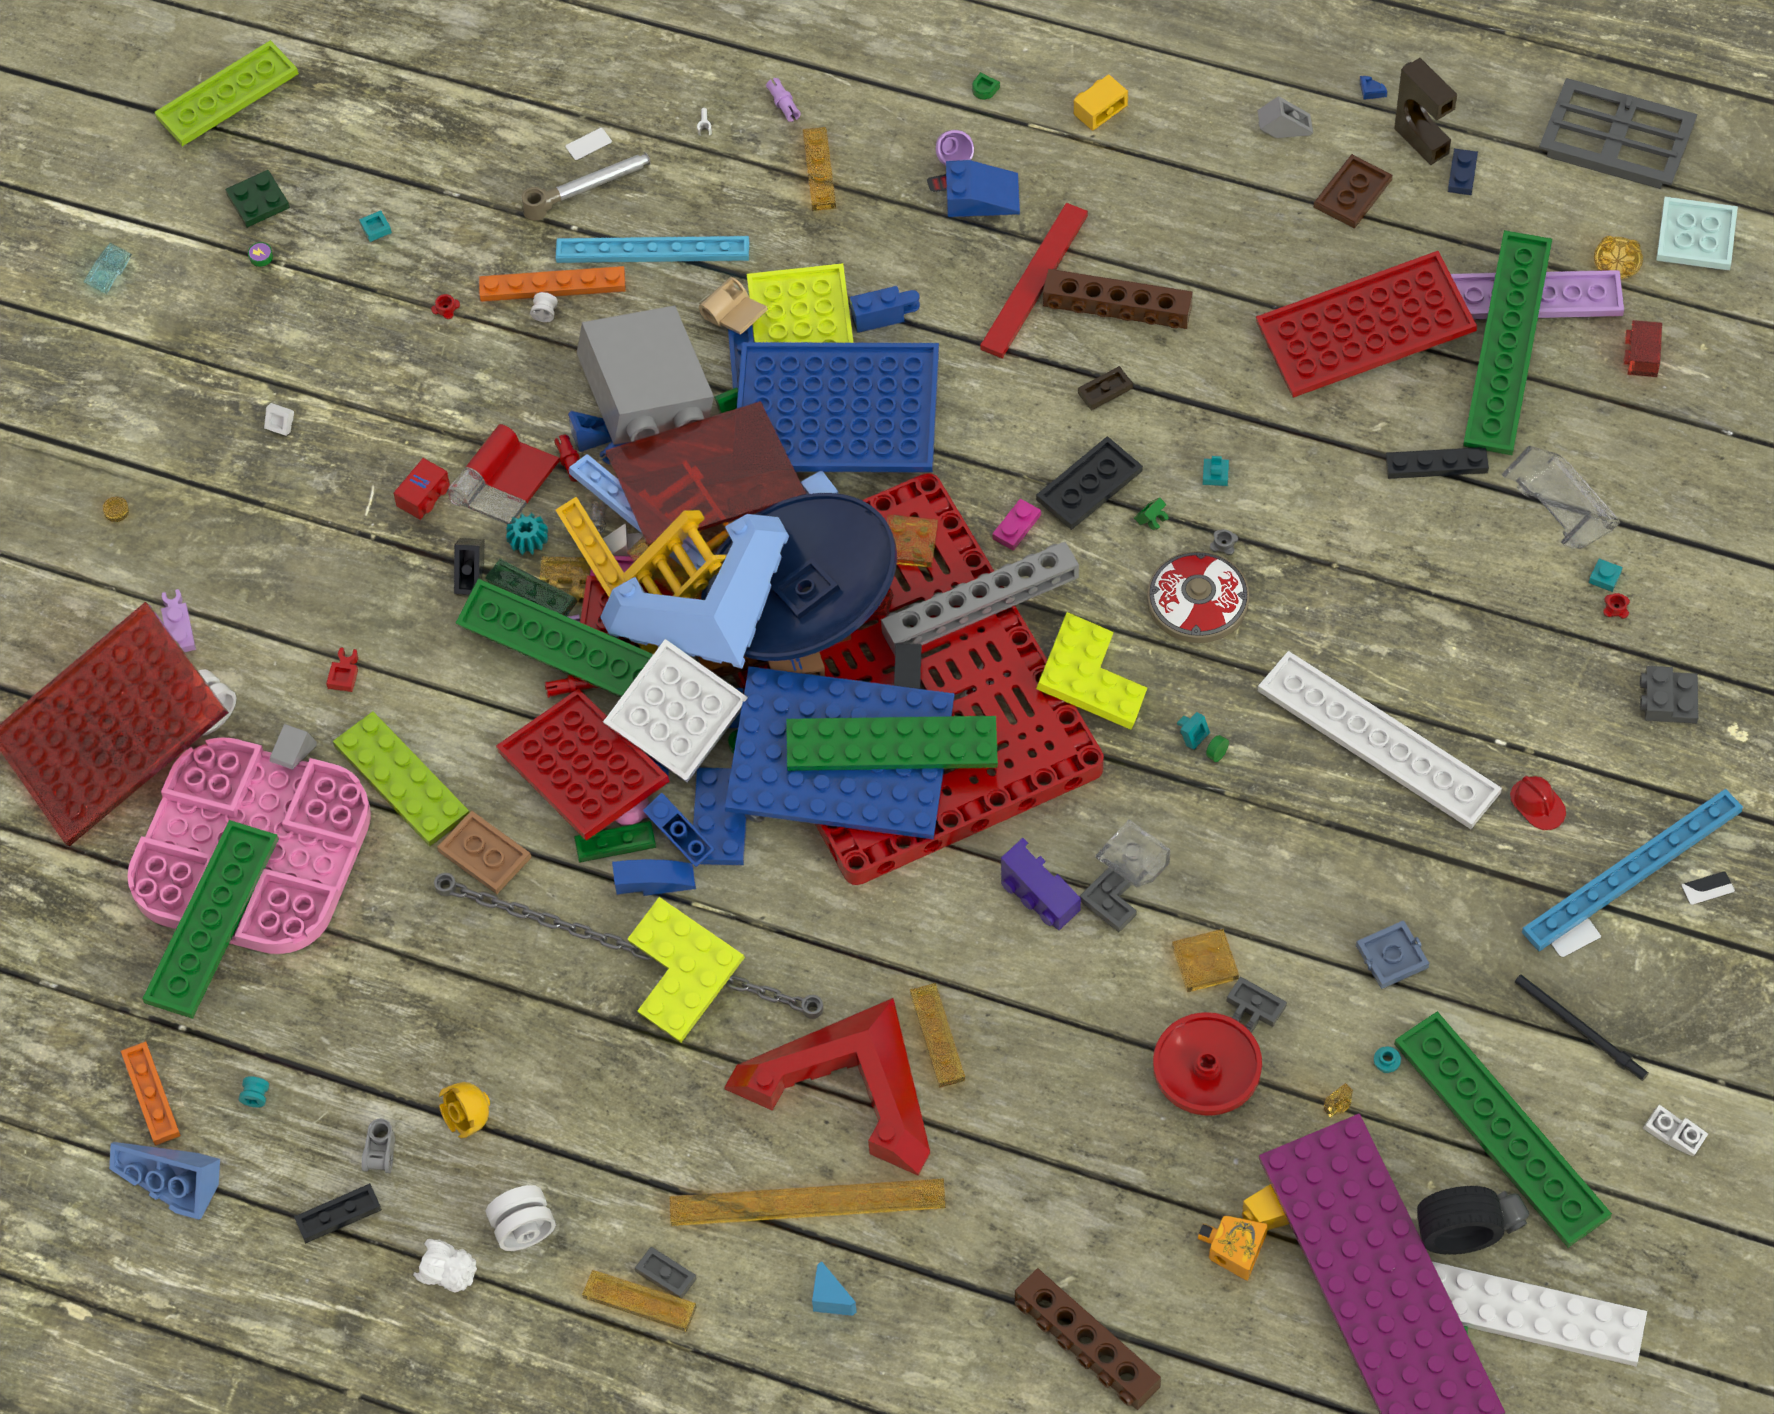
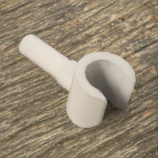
M706 108L701 109V121L697 124L699 136H701L700 131L704 128L708 129L709 135L712 134L711 123L707 120Z

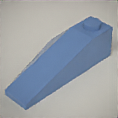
M112 1142L110 1146L109 1169L134 1186L138 1184L149 1191V1196L155 1200L161 1199L170 1205L169 1209L173 1212L199 1220L204 1215L219 1185L220 1159L195 1152Z

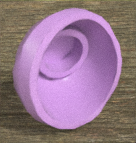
M949 130L938 137L936 141V155L943 165L946 166V161L971 160L973 157L974 144L971 137L963 131Z

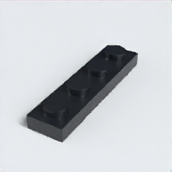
M1482 447L1387 452L1385 457L1388 479L1485 474L1489 471L1487 450Z

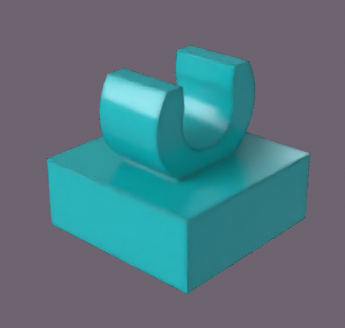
M1212 456V459L1204 458L1203 485L1228 486L1229 460L1222 459V456Z
M1198 712L1191 718L1182 716L1177 722V725L1182 727L1180 733L1184 738L1186 746L1193 750L1210 734L1205 716Z

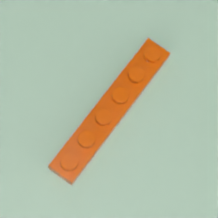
M624 266L479 276L480 301L534 298L535 294L541 292L549 293L553 296L626 292Z

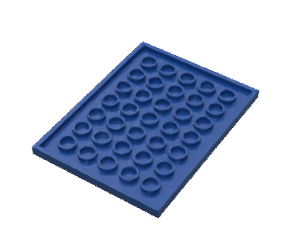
M742 342L732 462L733 471L933 472L939 343Z
M757 667L748 668L744 695L748 699L742 703L725 812L934 839L944 769L787 771L786 719L952 716L954 693Z

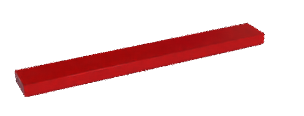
M1069 203L1064 205L982 341L980 350L1003 359L1043 292L1048 269L1056 270L1085 222L1088 216L1087 210Z

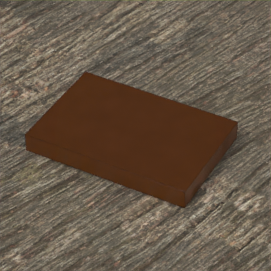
M1351 154L1315 200L1313 208L1355 229L1390 184L1393 175Z

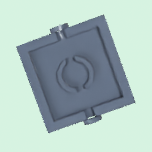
M1404 920L1356 942V947L1363 957L1364 963L1367 964L1368 970L1372 972L1381 989L1429 968L1430 963L1421 950L1419 938H1414Z

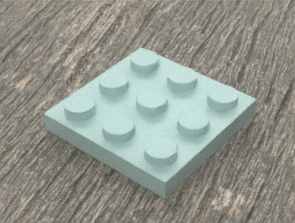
M1665 197L1656 261L1730 271L1738 206Z

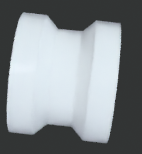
M544 292L535 294L533 299L534 306H532L530 311L531 317L540 322H551L554 319V309L558 303L557 298Z

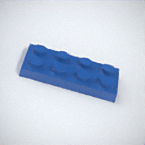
M731 768L697 769L693 826L715 849L700 864L744 865L747 818L745 814L725 812Z

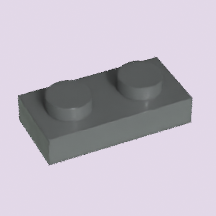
M653 1247L648 1249L635 1267L636 1273L680 1301L697 1279L696 1274Z

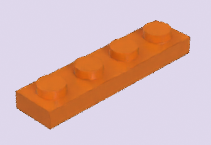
M145 1041L122 1050V1057L154 1145L156 1146L180 1137V1132L147 1042Z

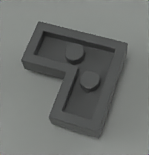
M1116 862L1106 869L1079 896L1081 902L1117 932H1120L1137 915V910L1120 897L1134 883L1135 877Z

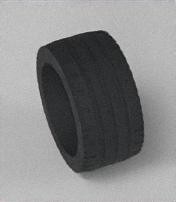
M1460 1186L1444 1189L1425 1197L1417 1206L1421 1239L1425 1248L1430 1252L1444 1255L1471 1253L1494 1245L1504 1235V1221L1500 1201L1496 1192L1492 1189L1482 1186Z

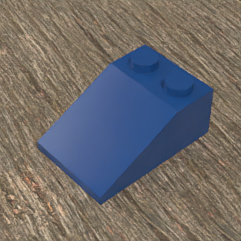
M972 160L946 161L948 217L1020 214L1018 173Z

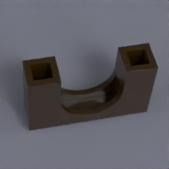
M1418 58L1413 62H1408L1401 69L1394 129L1432 165L1449 154L1451 138L1431 119L1429 114L1437 121L1455 110L1457 93L1421 58Z

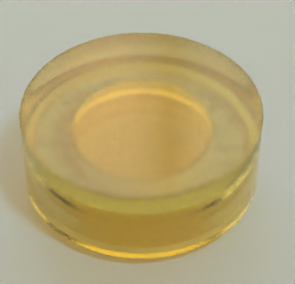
M115 496L104 502L103 512L109 521L120 522L128 516L129 507L124 498Z

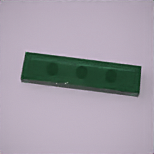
M502 559L498 560L485 577L490 584L566 617L578 602L575 597Z

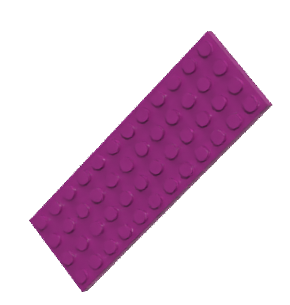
M1360 1113L1260 1154V1163L1379 1413L1505 1414V1410Z

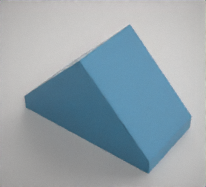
M822 1261L817 1264L812 1298L813 1312L850 1316L857 1313L854 1299Z

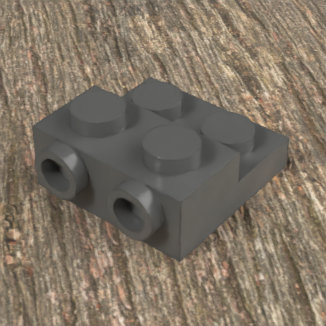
M1647 666L1645 673L1640 675V688H1644V695H1641L1640 710L1645 711V721L1697 723L1698 674L1673 672V667Z

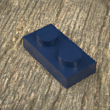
M1454 148L1448 192L1472 195L1478 151Z

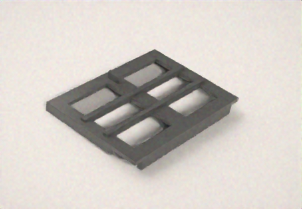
M1566 78L1539 149L1548 151L1547 157L1661 189L1662 183L1672 185L1695 125L1697 114ZM1576 92L1619 104L1616 115L1613 116L1570 104L1573 93ZM1635 110L1674 119L1682 123L1678 133L1632 121ZM1566 111L1606 121L1612 123L1609 133L1563 121ZM1559 128L1606 140L1601 154L1555 141ZM1631 128L1671 139L1675 142L1670 151L1625 138L1627 131ZM1622 145L1667 157L1668 161L1664 171L1618 159Z

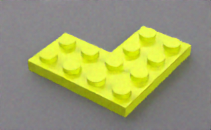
M1067 612L1036 689L1131 730L1139 713L1147 687L1101 668L1114 632Z
M659 897L628 937V941L668 969L637 1010L638 1013L682 1043L744 960V955Z

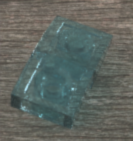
M109 243L92 266L84 283L107 295L118 274H122L132 254Z

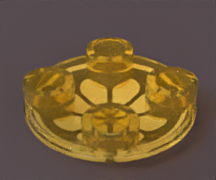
M1605 236L1595 249L1594 262L1599 271L1620 270V278L1625 279L1635 275L1640 270L1643 263V254L1640 244L1636 240Z

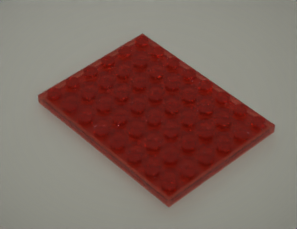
M144 602L0 723V751L63 842L70 847L229 712L147 602Z

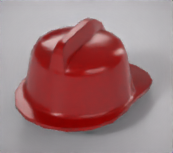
M1526 775L1512 787L1510 792L1511 802L1535 828L1553 830L1564 822L1566 816L1565 805L1547 780L1538 776L1528 777Z

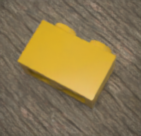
M1108 74L1103 79L1097 80L1088 90L1079 93L1075 97L1074 115L1094 131L1128 106V90Z

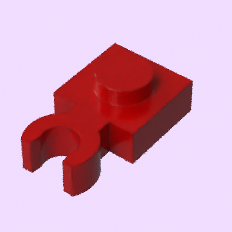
M341 647L338 651L340 662H332L326 682L327 689L353 692L358 674V667L355 665L359 658L357 649H353L350 657H345V650Z

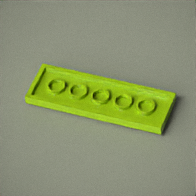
M270 40L155 111V116L183 147L298 75V69Z
M374 711L333 740L334 747L429 846H432L453 830L470 813Z

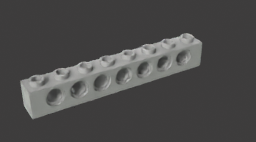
M1066 542L1050 545L1046 550L1036 554H1029L1018 562L1006 564L999 570L989 574H982L971 582L961 583L950 591L935 594L931 599L921 603H914L903 611L887 615L884 619H881L882 634L894 655L896 644H926L1078 579L1079 564ZM936 615L937 617L931 618L929 616Z

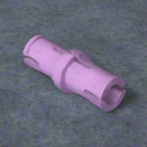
M773 78L776 85L769 80L766 88L774 97L775 105L781 108L789 122L794 121L791 115L797 120L801 112L793 103L790 92L784 89L779 78Z

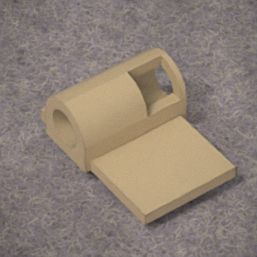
M729 277L699 305L700 313L705 320L719 327L722 325L740 335L768 310L765 305L750 299L743 285L734 277ZM733 282L740 288V291L734 286Z

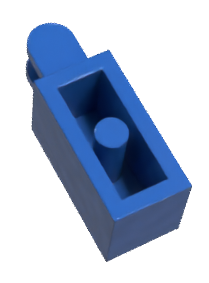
M893 286L851 296V316L857 333L904 322V314L915 312L920 308L919 293L915 290L899 293L898 287Z

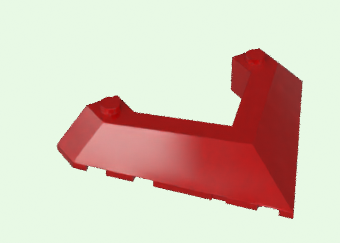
M894 998L736 1065L724 1087L725 1090L773 1111L785 1088L795 1086V1083L809 1078L814 1080L830 1075L832 1071L844 1067L849 1069L858 1066L878 1119V1124L868 1140L869 1154L919 1176L930 1155V1148Z

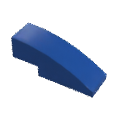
M655 859L612 862L617 895L643 891V895L648 896L696 889L692 863Z

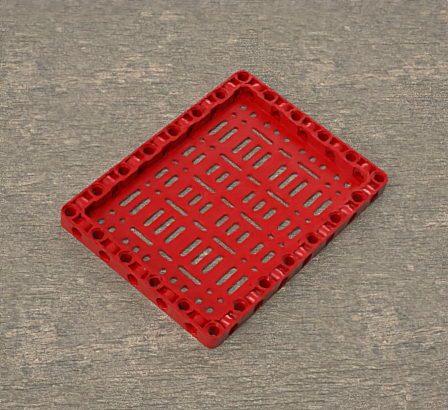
M932 473L922 474L862 500L874 507L888 523L896 542V566L909 586L910 591H903L894 575L889 588L893 598L887 599L885 597L879 607L865 622L877 620L878 623L863 630L857 629L851 634L850 640L836 643L820 651L825 668V677L855 681L870 678L872 679L871 683L894 686L895 671L889 674L882 673L884 670L895 666V655L882 634L881 619H884L889 613L918 600L926 601L931 599L937 592L945 593L953 589V585L968 583L977 579L982 574L994 572V569L942 482ZM916 515L919 520L914 522L910 517ZM900 523L902 528L896 529L893 524ZM923 532L927 533L926 536H921L920 534ZM905 540L911 541L908 544L904 543ZM930 547L937 549L950 571L949 574L942 572L929 550ZM913 554L920 556L933 581L928 582L925 580L912 557ZM702 590L699 591L693 597V599L701 600ZM1016 606L1007 608L922 645L923 654L941 645L950 644V647L921 659V683L925 690L954 693L957 695L971 688L976 689L975 692L954 701L952 716L956 713H960L962 716H976L972 709L975 705L980 708L984 716H996L997 746L1003 743L1008 744L1006 748L997 751V768H958L943 775L934 839L844 827L830 828L829 825L815 824L848 883L852 885L864 884L1092 782L1102 775L1103 752L1077 708L1068 702L1036 689L1047 658ZM931 615V616H929V617L935 618V617H937V616H936V615ZM978 629H984L985 631L982 632V633H979L977 630H978ZM962 636H966V637H967L966 640H961L960 638H961ZM1022 642V643H1024V644H1022V645H1017V644H1015V643ZM861 644L867 645L875 659L873 662H869L859 647ZM987 644L994 645L1002 659L1000 662L994 660L986 647ZM844 651L850 653L857 665L856 669L849 667L842 655ZM971 651L977 653L985 667L984 669L977 668L969 655ZM826 659L833 661L840 676L834 677L825 663ZM951 661L954 663L962 677L961 679L957 680L953 677L946 665L947 662ZM767 664L757 667L768 669ZM930 669L937 671L944 683L943 687L936 685L929 673ZM748 670L732 674L739 688H743V691H745ZM1009 673L1011 676L1005 677L1004 674ZM987 681H993L994 683L991 684V685H988L986 682H987ZM1013 688L1020 689L1034 713L1033 717L1027 716L1012 691ZM1000 695L1003 697L1017 721L1016 724L1012 725L1009 723L995 696ZM1064 721H1069V722H1071V723H1070V724H1063L1062 722H1064ZM1037 728H1042L1043 731H1042V732H1038V731H1036V729H1037ZM1024 735L1026 738L1021 740L1018 737ZM1051 743L1054 749L1048 750L1045 744ZM1034 751L1037 756L1031 758L1028 752ZM1010 761L1013 767L1007 768L1004 763ZM1092 761L1095 762V764L1090 765L1086 762ZM993 769L996 775L990 776L987 770ZM970 777H976L977 780H978V783H977V784L971 783L970 780H969V778H970ZM1041 782H1047V783H1049V784H1048V785H1040L1039 783H1041ZM949 789L952 794L946 796L942 791ZM994 803H1001V804H1003V805H1001V806H994V805H992V804H994ZM947 824H955L956 826H954V827H947L946 825H947ZM900 845H908L909 847H907V848H900L899 846H900ZM853 866H860V867H862V868L857 869V870L852 869Z

